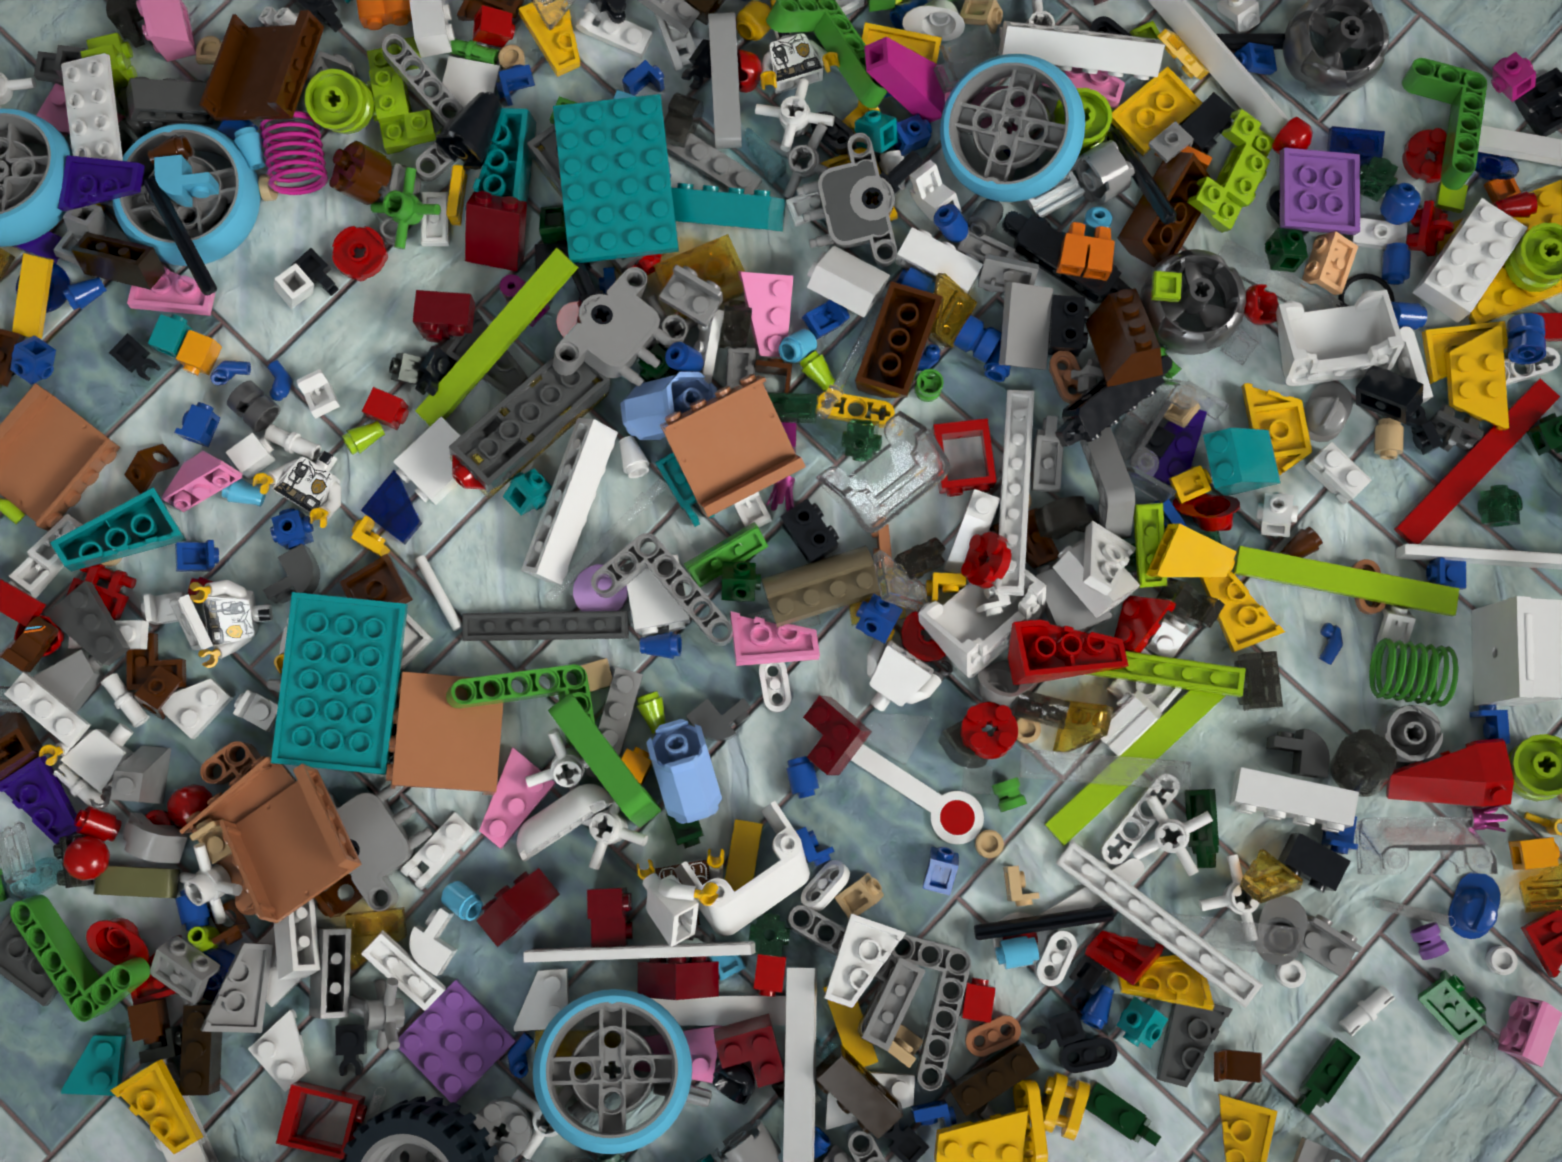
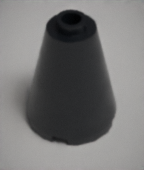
M491 92L478 93L437 132L435 137L438 138L435 142L439 149L454 162L457 158L464 161L463 166L466 168L481 169L485 163L502 110L499 98Z

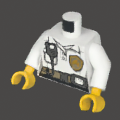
M774 31L777 41L769 44V52L763 56L761 64V89L765 90L766 85H773L775 94L797 88L799 79L802 78L808 80L809 84L822 81L823 66L827 73L831 71L830 66L840 67L838 55L836 52H827L813 40H808L803 33L792 36L791 33Z
M324 450L315 463L302 456L298 460L290 461L267 474L258 473L253 478V487L257 484H263L260 487L261 494H267L269 486H273L272 490L310 513V524L320 519L321 528L327 526V519L341 506L340 480L330 473L338 459Z
M230 580L206 583L204 587L198 582H193L189 586L193 591L200 590L197 595H191L190 599L195 603L203 602L207 633L214 646L212 651L204 649L198 653L200 657L210 654V659L201 664L204 667H214L218 662V658L222 659L249 643L259 629L258 622L273 620L271 604L256 605L253 591H248L245 587Z

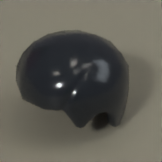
M741 1063L722 1069L721 1064H719L713 1073L715 1077L713 1085L722 1094L738 1104L745 1105L755 1090V1078L747 1066Z

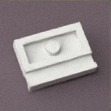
M1070 170L1049 191L1025 201L1030 209L1034 211L1037 218H1043L1083 196L1085 191L1083 188L1081 189L1078 184L1079 181L1072 170Z

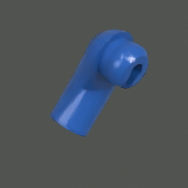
M931 344L926 347L917 370L924 371L925 369H930L939 361L940 348L937 345Z
M223 361L213 370L210 376L211 382L214 385L220 386L226 384L236 374L250 375L251 364L244 361Z
M276 360L267 367L275 378L269 394L273 400L281 401L289 394L292 378L281 363Z
M1325 623L1320 633L1327 638V645L1319 659L1331 665L1343 646L1341 629L1337 625L1333 626L1331 623Z
M526 1032L522 1034L508 1051L509 1069L516 1078L525 1077L529 1071L526 1052L535 1040Z

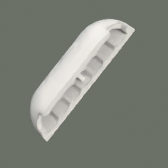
M595 784L580 785L529 818L521 826L517 835V850L522 861H527L613 804L614 801L610 794L604 788Z

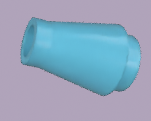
M245 127L236 131L234 142L247 161L249 168L258 170L265 167L261 134L254 127Z
M239 479L222 490V497L227 498L228 502L252 504L261 507L266 497V494L260 493L259 488L253 487L252 484L243 479Z

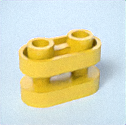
M1055 1072L1053 1077L1048 1076L1044 1087V1093L1047 1094L1045 1103L1042 1105L1045 1131L1052 1133L1055 1125L1062 1127V1137L1074 1141L1088 1101L1090 1084L1077 1080L1074 1087L1068 1086V1076ZM1064 1097L1070 1099L1065 1116L1059 1114Z

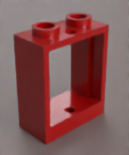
M988 418L934 424L931 434L939 494L947 493L948 497L963 495V491L974 489L984 493L989 492L990 488H993L997 481ZM981 436L986 476L948 481L943 440Z
M303 1081L291 1084L276 1144L334 1158H346L348 1155L343 1152V1149L347 1142L355 1138L353 1133L357 1130L358 1124L364 1121L367 1112V1105H364L366 1096ZM307 1094L352 1104L342 1145L297 1134Z

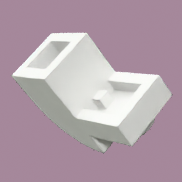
M928 160L909 175L913 188L909 191L918 207L930 220L934 222L936 211L946 204H953L962 212L956 192L942 183L937 165L934 162Z
M446 907L440 908L438 911L434 909L425 922L428 926L427 929L421 925L414 926L409 940L410 951L414 960L435 976L442 975L457 952L456 948L439 938L454 915Z

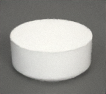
M1494 946L1487 951L1485 962L1493 973L1509 975L1515 971L1518 959L1511 948Z
M1295 959L1288 964L1276 965L1275 978L1282 986L1296 988L1305 980V968Z

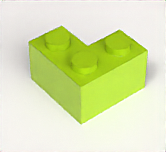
M118 33L87 39L88 50L80 51L81 57L86 58L103 53L110 56L115 97H117V94L121 93V87L128 86L130 78L138 77L134 66L131 65L130 58L133 57V51L129 42H125Z

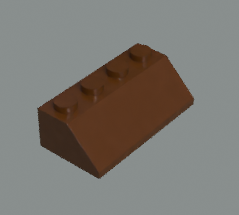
M1180 152L1167 163L1163 160L1153 176L1154 181L1176 211V221L1168 225L1164 224L1143 194L1117 237L1129 254L1152 267H1155L1164 258L1179 253L1201 215L1199 210L1187 202L1190 197L1197 195L1200 186L1197 185L1198 180L1207 176L1210 177V175L1194 153Z
M891 281L855 379L858 391L881 398L908 397L943 296Z
M1123 289L1109 294L1089 317L1088 322L1085 323L1107 387L1163 375L1161 348L1137 289Z

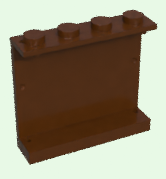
M300 10L295 25L248 27L236 14H232L199 106L216 121L293 119L324 26L309 10Z

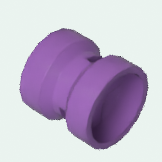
M1437 922L1422 925L1410 932L1413 941L1417 942L1420 947L1419 954L1422 960L1433 959L1449 951L1446 941L1442 940L1439 935L1441 930Z

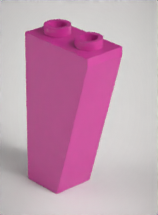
M888 37L864 46L866 71L913 116L919 114L922 120L927 119L929 123L941 119L945 106L941 66Z

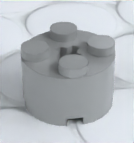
M1113 140L1102 142L1078 156L1072 167V172L1074 170L1077 172L1078 184L1085 191L1083 196L1091 203L1094 201L1099 202L1098 206L1103 205L1127 190L1131 184V176L1135 174L1132 164L1129 161H1125Z
M1407 705L1391 709L1380 717L1375 729L1374 742L1380 751L1392 761L1411 763L1422 761L1435 755L1442 745L1443 733H1441L1438 717L1430 709L1420 705Z
M502 1097L489 1102L476 1115L477 1119L474 1121L479 1130L485 1127L490 1133L485 1138L490 1147L493 1145L497 1147L499 1153L494 1156L495 1162H508L516 1158L526 1148L534 1133L531 1112L516 1101H513L512 1097ZM502 1123L506 1124L505 1130L508 1131L504 1135L500 1133V1128H498Z
M757 1119L755 1120L756 1126L752 1127L749 1122L729 1135L723 1141L726 1147L721 1152L716 1148L713 1157L717 1162H780L778 1156L781 1149L762 1121Z

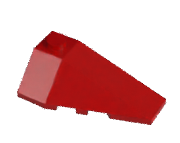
M1044 620L1013 622L1008 652V663L1013 685L1040 683L1128 667L1123 639L1095 632L1073 630L1074 627L1070 626L1060 627L1049 624V621Z
M1503 738L1472 741L1465 744L1466 748L1452 753L1449 750L1442 752L1439 758L1431 761H1418L1388 772L1386 797L1394 800L1479 807L1510 805L1514 778L1505 741Z

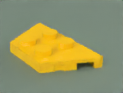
M1496 326L1445 354L1449 406L1454 408V410L1466 412L1476 420L1487 421L1497 426L1496 429L1506 430L1509 429L1503 334L1502 326Z
M1244 383L1241 388L1249 429L1269 430L1280 476L1312 453L1302 400L1291 396L1285 397L1272 390L1264 391L1252 387L1253 384Z

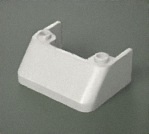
M776 801L769 804L761 812L776 833L772 847L780 861L735 892L724 879L714 878L709 880L708 882L715 883L718 886L716 893L719 895L711 906H705L698 898H695L699 903L698 908L714 932L720 936L727 937L735 934L799 889L809 879L810 872L801 839ZM687 861L674 869L684 885L696 886L698 890L703 889L704 885L701 884Z

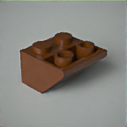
M18 706L0 717V781L38 758L40 749L43 747Z

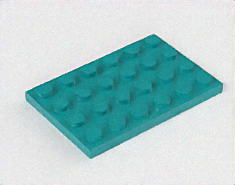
M661 94L553 106L569 259L573 263H585L679 252Z
M292 592L271 763L294 766L305 764L314 768L386 775L387 764H389L390 760L389 743L390 737L393 735V716L397 702L408 604Z

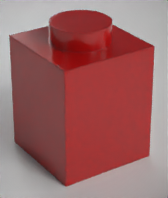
M482 5L474 16L472 40L503 48L514 37L515 24H512L513 13Z
M373 387L362 412L367 418L398 430L400 424H404L407 420L409 406L403 399Z
M758 952L753 989H758L759 995L776 997V992L782 993L786 956Z
M972 977V981L967 982L959 1014L961 1018L991 1023L996 988L989 985V980Z

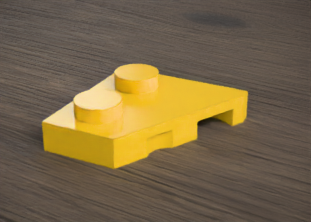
M1165 28L1158 35V38L1166 45L1164 47L1165 50L1174 59L1178 58L1184 64L1181 68L1191 79L1195 76L1202 80L1209 73L1176 33Z

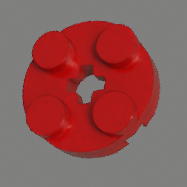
M1443 129L1422 130L1413 135L1405 145L1406 147L1402 154L1403 166L1407 173L1416 180L1418 178L1427 180L1425 183L1441 181L1447 136ZM1427 151L1434 153L1435 161L1431 158H1425Z
M351 226L342 230L334 239L332 259L343 275L361 282L381 271L388 260V253L385 242L374 229L364 226L365 228ZM356 248L360 250L366 248L365 255L361 258H354L356 255L354 250Z
M986 532L982 535L975 534L969 542L970 548L961 567L962 576L967 577L971 584L985 589L993 587L994 584L991 583L997 578L1002 579L1010 566L1012 554L1011 549L1007 548L1006 545L1008 540L994 532Z
M917 609L910 613L903 622L901 628L902 646L922 662L939 661L946 654L934 639H930L929 642L924 640L921 630L925 629L919 622L918 613L920 609Z
M984 702L968 709L961 724L960 734L964 745L976 752L975 755L984 759H997L1007 754L1013 747L1018 737V724L1008 706ZM986 725H991L996 731L993 733V736H988V733L982 731V728H985Z

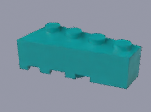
M502 108L479 178L475 179L472 187L475 192L486 191L495 196H511L528 203L532 156L527 143L535 138L537 123L528 109Z
M678 183L677 188H672L675 221L783 232L786 199L771 197L770 191L754 190V195L744 194L745 189L728 187L727 193L719 192L718 186L703 185V190H694V184Z
M153 487L53 540L50 544L64 567L72 572L186 541V538L162 498Z

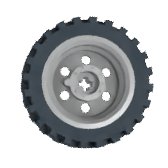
M420 1096L410 1101L407 1099L367 1120L366 1124L359 1127L353 1133L355 1138L346 1143L343 1152L348 1156L339 1162H495L494 1156L499 1152L496 1145L489 1146L485 1137L490 1133L485 1127L480 1130L474 1124L477 1117L471 1112L463 1115L459 1112L461 1105L455 1102L444 1106L443 1098L434 1097L426 1102L425 1096Z

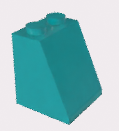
M1227 428L1203 435L1214 488L1223 495L1231 496L1281 484L1269 430Z

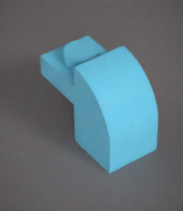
M182 155L154 157L156 182L176 204L184 207H193L192 197L207 198L209 195L219 194V183L209 172L192 174L191 165Z

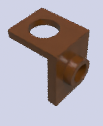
M768 358L767 361L756 360L755 372L786 376L784 402H788L792 364L783 363V360L777 358Z
M164 444L138 451L124 475L137 491L142 494L147 491L158 472L177 467L179 461ZM160 453L164 455L168 462L161 463L157 461L153 454Z
M158 666L134 696L142 708L164 720L166 716L161 707L179 687L182 680L163 667Z
M347 874L327 891H323L314 897L318 902L316 903L318 909L325 916L330 918L340 917L363 898L352 881L351 874ZM344 884L351 885L354 889V896L349 901L341 900L338 895L340 887Z
M235 899L223 905L224 911L232 910L236 914V922L232 926L227 927L223 924H215L213 913L210 912L211 918L220 935L211 939L214 945L226 943L229 946L242 939V933L251 928L244 914L240 913L236 908Z
M1228 1049L1215 1051L1214 1082L1236 1080L1261 1083L1262 1053Z

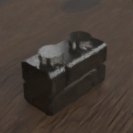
M1277 651L1245 653L1237 656L1238 661L1234 662V667L1246 668L1243 696L1237 697L1239 705H1243V710H1269L1283 707Z

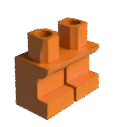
M1072 222L1061 244V253L1056 273L1080 277L1083 272V277L1107 281L1112 272L1115 241L1111 240V228L1096 227L1094 237L1084 236L1085 224Z

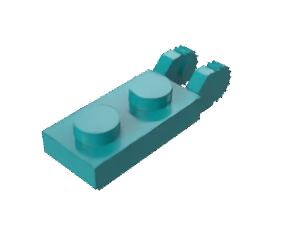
M672 452L656 461L655 464L681 509L685 510L692 524L696 527L700 525L699 518L690 506L697 501Z

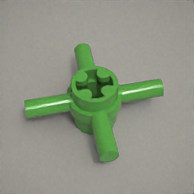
M406 167L402 192L397 190L390 191L385 196L383 202L371 204V211L373 213H385L398 223L394 248L405 249L408 225L419 223L424 215H439L441 212L439 204H423L413 194L417 170Z

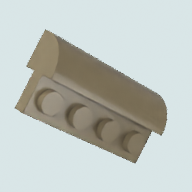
M866 545L761 579L777 628L871 598L873 594H883L873 565V559Z

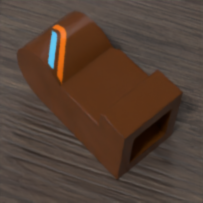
M37 616L27 625L11 648L5 650L1 658L22 672H31L51 646L50 644L57 636L59 629L40 616Z

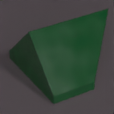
M563 205L540 208L539 232L543 244L567 243Z

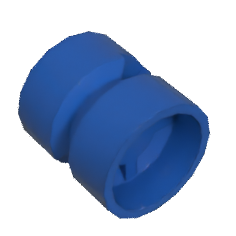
M1522 313L1508 320L1507 339L1509 340L1508 358L1510 361L1517 364H1532L1539 362L1546 356L1545 319L1535 313Z
M970 315L953 345L965 352L972 350L973 357L986 364L999 344L1002 332L993 327L984 328L983 321Z

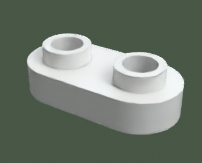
M785 663L760 664L759 676L765 706L775 713L785 711L791 703V692ZM770 667L778 669L776 676L768 675L767 671ZM780 694L783 697V701L775 704L772 701L773 695Z
M832 860L825 864L803 889L801 894L803 905L816 912L823 910L847 884L850 877L849 869L839 860Z
M1057 930L1049 935L1039 960L1035 965V975L1041 983L1047 986H1055L1064 979L1077 950V941L1071 933ZM1063 939L1065 946L1059 950L1056 947V943L1058 940ZM1051 965L1053 972L1051 975L1046 976L1044 969L1046 966Z

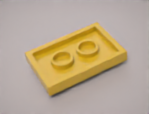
M1167 66L1158 74V77L1151 79L1112 112L1113 119L1111 123L1144 156L1151 150L1149 147L1151 140L1175 121L1179 125L1184 123L1198 109L1202 102Z

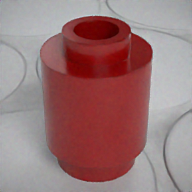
M88 806L85 810L81 809L74 821V825L77 826V833L101 839L103 842L106 840L114 841L122 824L121 820L116 819V815Z

